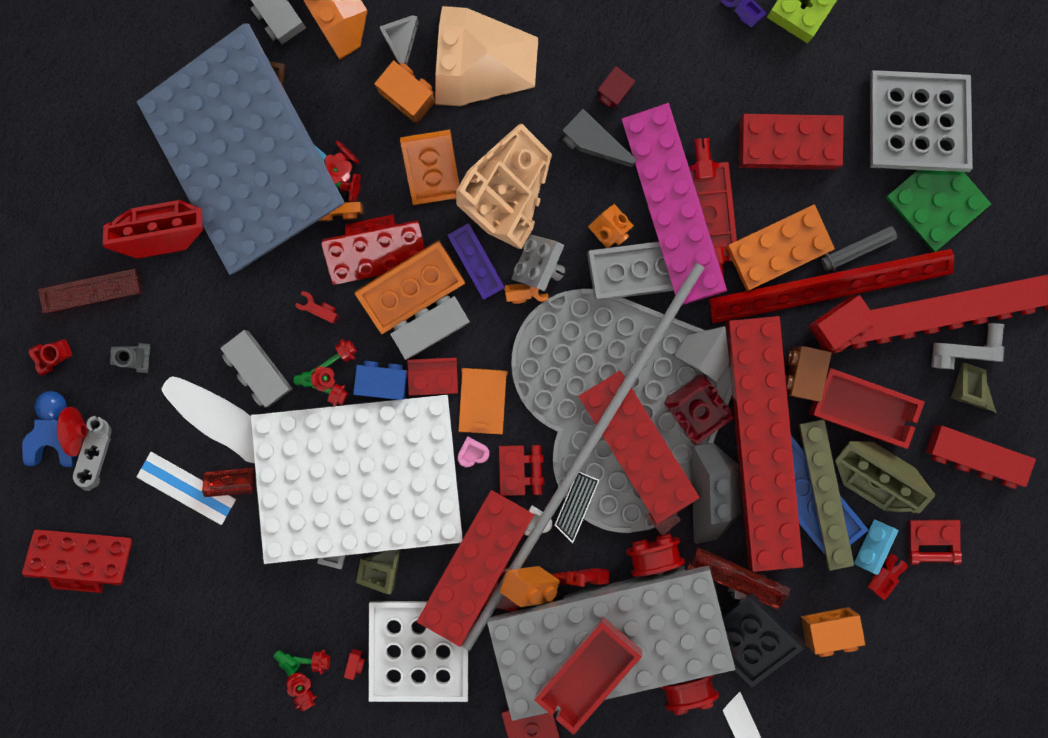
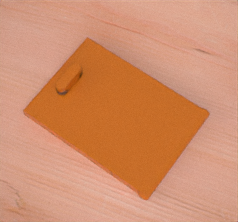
M462 368L459 432L503 434L506 376L508 372L503 370Z

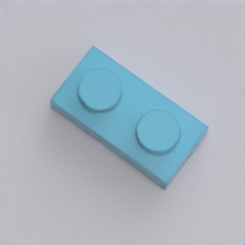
M874 519L854 564L878 575L899 530Z

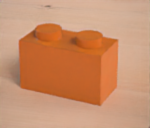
M540 566L507 570L500 593L519 607L551 603L557 594L560 580Z

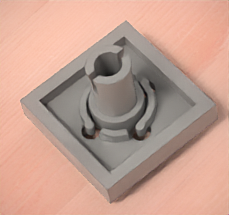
M530 234L529 239L524 245L521 258L514 268V274L511 279L545 291L551 277L556 281L563 277V275L556 271L565 273L564 266L557 264L564 245L554 240Z

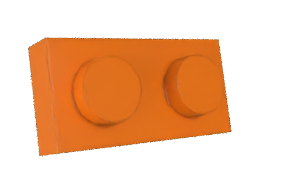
M361 202L345 203L318 221H332L333 216H342L343 220L357 219V215H363V204Z

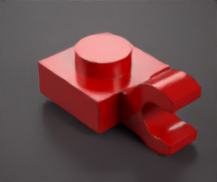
M304 291L301 293V295L308 298V303L305 306L296 303L295 306L298 309L308 311L336 324L340 315L334 313L335 307L324 302L319 306L314 302V298L310 293Z
M893 553L886 560L887 569L882 568L878 575L875 574L868 586L883 600L888 597L899 583L898 576L908 566L903 560L897 566H894L898 558Z

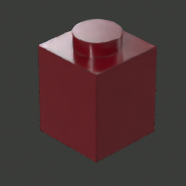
M615 66L597 91L598 100L608 108L612 106L617 109L634 86L635 80Z

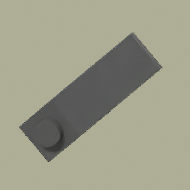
M584 109L562 130V135L564 136L562 140L571 149L576 147L581 152L632 167L637 161Z

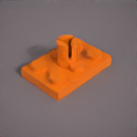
M450 130L401 137V148L413 205L455 199L456 190L459 187V179Z

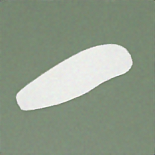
M170 377L162 387L163 394L187 421L208 437L235 451L245 461L255 463L250 415L220 396L181 378Z

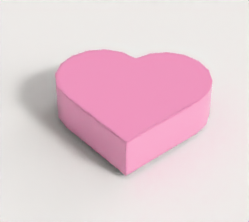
M467 437L458 454V461L464 467H471L475 462L483 463L489 458V449L484 444Z

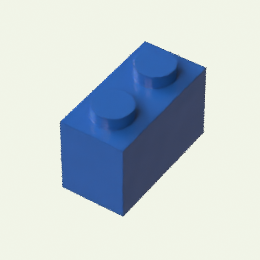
M364 361L363 365H357L353 395L404 400L408 370H402L403 365L388 363V368L378 367V362Z

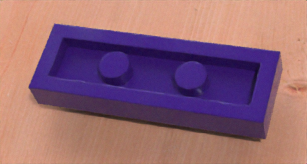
M469 223L447 235L483 300L505 289Z

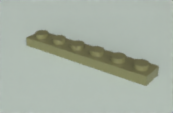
M821 419L798 424L827 568L831 571L854 566L825 420Z

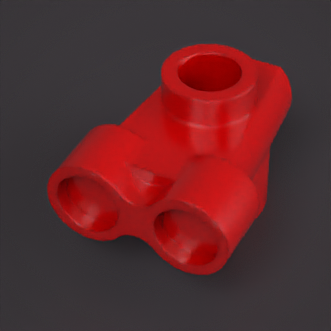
M63 339L44 346L39 344L29 349V355L35 362L36 371L42 376L53 371V366L72 356V351L68 342Z

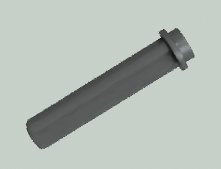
M887 227L832 254L826 253L821 258L822 265L827 272L830 270L834 272L836 267L896 240L897 233L893 227Z

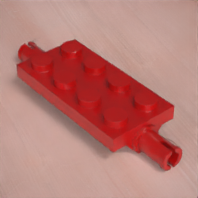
M704 138V140L696 139L694 143L697 162L689 166L724 279L722 264L732 261L726 246L737 241L729 162L714 163V160H711L710 138Z

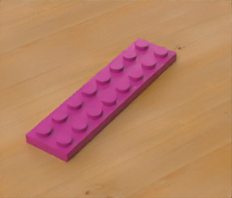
M669 103L622 118L633 157L637 160L635 162L675 295L680 290L695 263L705 268L682 305L726 292V285Z

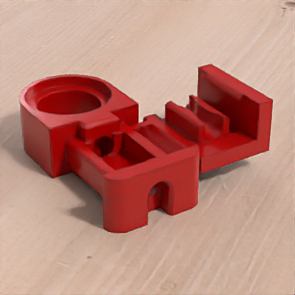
M591 568L553 573V576L560 580L558 586L569 584L585 586V583L600 585L609 583L610 570Z

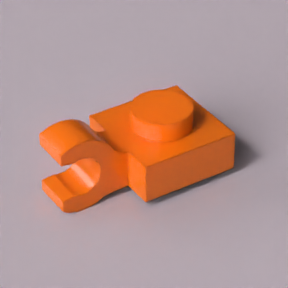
M521 283L505 285L507 302L512 301L514 304L526 302V299H531V296L542 302L549 299L548 294H539V289Z

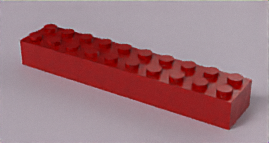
M780 316L727 321L725 324L730 360L729 366L748 568L756 572L803 567Z

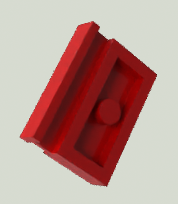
M457 358L407 360L409 395L458 393Z

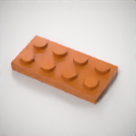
M815 204L726 246L746 291L835 249Z
M438 240L355 291V295L380 333L383 334L465 284V280Z

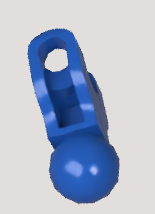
M47 391L40 394L36 399L34 409L39 418L35 420L32 432L27 434L22 442L23 462L26 466H35L40 463L43 449L46 445L52 446L58 451L62 466L74 467L77 463L78 456H68L61 448L58 440L57 421L60 412L67 407L65 398L57 392Z

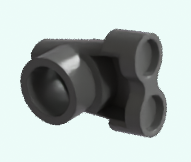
M139 343L138 346H112L110 365L133 368L139 373H148L150 344ZM121 352L129 354L127 361L120 359Z

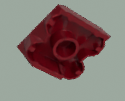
M704 374L696 375L694 379L675 393L667 396L664 402L694 445H698L734 418L730 408L718 394L716 387L709 382Z

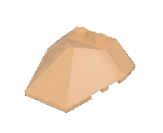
M442 6L438 34L435 104L460 107L468 105V103L488 100L495 96L534 88L538 37L468 8Z
M519 124L467 171L456 190L457 206L488 234L518 249H522L534 227L535 221L532 218L535 206H539L540 203L538 194L541 184H545L552 154L523 124Z

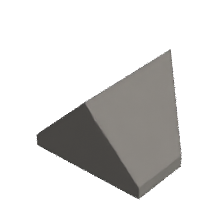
M412 15L380 26L383 37L399 65L401 62L406 65L408 64L419 24L417 16Z
M725 326L687 335L674 356L717 382L730 361Z

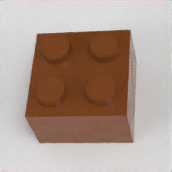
M804 346L793 347L792 351H788L786 365L789 367L787 375H785L787 396L821 402L832 352Z

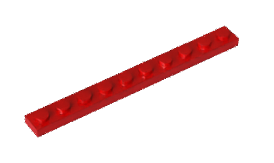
M951 249L711 298L709 299L710 318L712 323H718L953 274L954 253Z

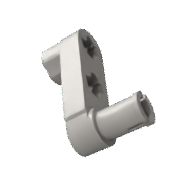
M988 323L987 345H984V347L933 343L931 367L954 369L955 358L1003 362L1004 347L1002 346L1004 324Z
M96 416L89 418L87 421L88 434L84 438L73 473L74 482L85 491L98 487L100 471L111 440L110 425L100 417L97 419ZM95 447L97 448L96 451L99 453V455L94 456L93 459L90 460V456L87 454V452L92 451ZM89 474L92 477L91 480L84 482L82 477H86Z

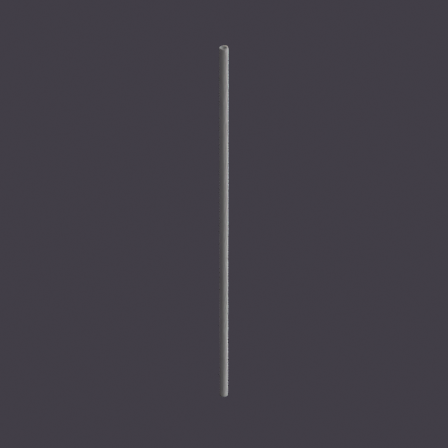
M695 263L508 570L522 567L705 267ZM506 574L462 644V647L466 650H471L504 596L500 593V589Z

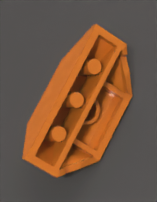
M303 0L339 59L344 58L361 47L368 12L361 0Z

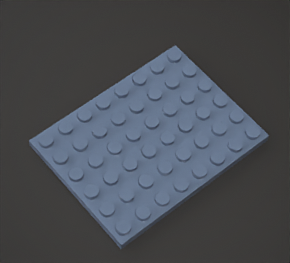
M249 24L239 26L137 101L191 204L202 209L203 227L229 275L235 274L345 204Z

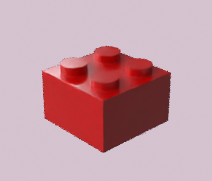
M858 295L847 298L808 325V328L825 351L833 350L835 352L851 345V338L858 335L861 337L873 329L871 324L876 322L877 319L861 296Z

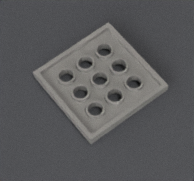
M872 70L870 74V168L970 172L973 169L971 75ZM898 92L902 96V101H893L890 93ZM915 93L924 94L927 101L925 103L918 102L915 99ZM947 94L951 98V103H942L939 95ZM898 115L902 119V124H893L890 116ZM915 117H924L927 125L919 126L915 122ZM940 118H948L951 121V127L942 126ZM890 139H899L902 142V148L896 149L892 147ZM915 140H924L927 144V149H918L915 145ZM940 141H948L952 146V150H943L940 146Z

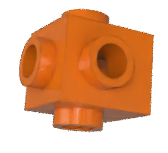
M613 204L588 227L597 236L598 240L606 248H609L614 243L618 246L629 237L627 232L633 227V224Z

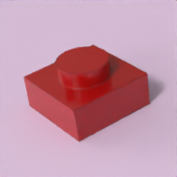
M352 649L344 678L354 680L357 673L361 674L365 659H361L362 651Z

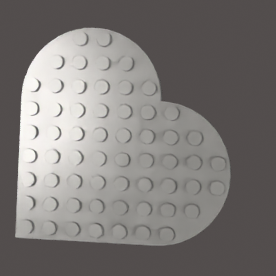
M577 289L565 291L547 299V301H544L535 308L523 322L513 345L512 375L517 392L527 409L543 424L558 431L553 448V469L558 487L596 427L578 396L620 370L626 378L664 314L622 297L595 301L593 289ZM674 318L631 388L692 484L691 446H694V444L665 406L664 402L667 396L675 393L694 379L696 375H702V373L674 355L687 335L705 330ZM729 363L717 382L707 377L709 382L716 387L718 394L727 405L732 396ZM717 431L711 434L702 442H700L698 445L713 443ZM601 436L580 472L599 479L583 519L608 531L631 533L655 528L674 516L676 513L658 524L655 522L604 437Z

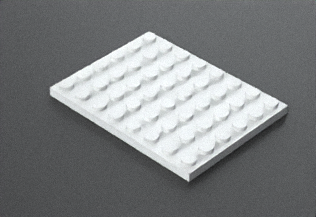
M448 395L251 415L264 564L462 542Z

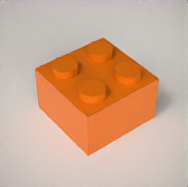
M393 60L374 84L379 94L414 123L418 124L435 103L434 92L431 90L432 86L422 78L418 81L412 74L413 71L406 64L401 62L399 65Z
M849 607L800 616L806 646L815 654H819L820 657L831 656L834 654V651L842 649L844 652L857 651L859 649L858 646L865 645L860 615Z

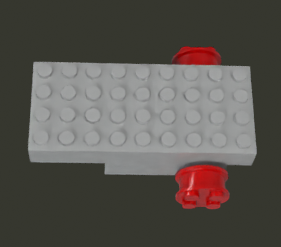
M671 533L657 536V540L647 542V539L632 542V547L626 550L627 555L631 556L634 569L631 571L632 576L641 577L565 594L563 600L490 617L487 623L512 721L548 713L534 701L536 693L603 616L642 649L641 659L606 699L660 687L665 690L667 696L665 708L673 711L674 715L687 713L688 709L697 707L699 709L712 707L713 701L719 697L717 690L713 689L711 678L715 674L733 671L735 666L710 566L685 571L684 566L680 567L685 564V559L680 558L677 547L680 539L678 537H671Z

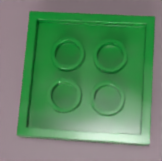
M916 170L885 197L932 253L940 249L991 205L964 172Z

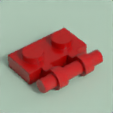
M524 445L499 446L500 495H525V485H532V495H541L542 485H544L541 463L544 462V455H541V445H531V455H524ZM524 463H532V477H525Z

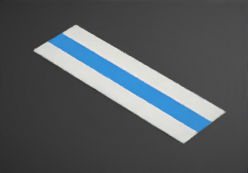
M150 452L137 475V478L220 525L223 524L236 501L231 496L153 452Z

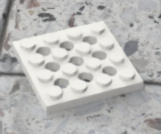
M428 601L369 602V702H468V650L462 646L455 645L428 628L422 633H416L412 629V623L419 618ZM389 621H398L401 624V630L398 633L390 632L387 628ZM391 645H397L401 649V655L393 658L389 656L387 648ZM415 645H421L425 648L426 654L423 657L417 658L412 654V648ZM440 645L448 646L450 655L446 658L439 657L436 652L437 647ZM390 670L400 672L401 679L398 682H391L388 679L387 673ZM422 670L426 675L425 680L422 682L414 681L412 672ZM438 671H448L450 679L447 682H440L436 677Z

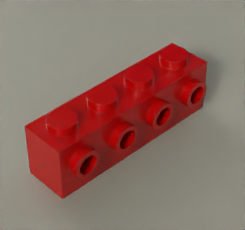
M941 425L934 426L925 452L933 455L931 460L946 464L948 460L956 463V469L968 473L970 469L979 471V477L993 481L994 477L1001 479V485L1016 489L1017 485L1027 486L1036 461L1032 457Z

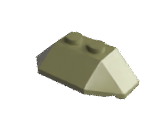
M850 441L836 457L835 461L843 485L884 511H912L913 513H920L935 497L934 492L915 467L875 442Z

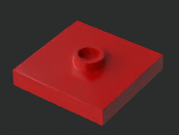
M509 709L502 711L508 738H560L554 715L551 716L549 713L512 721Z

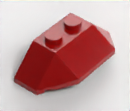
M181 200L131 208L118 216L113 222L103 225L104 248L137 259L186 250L203 231L202 209Z

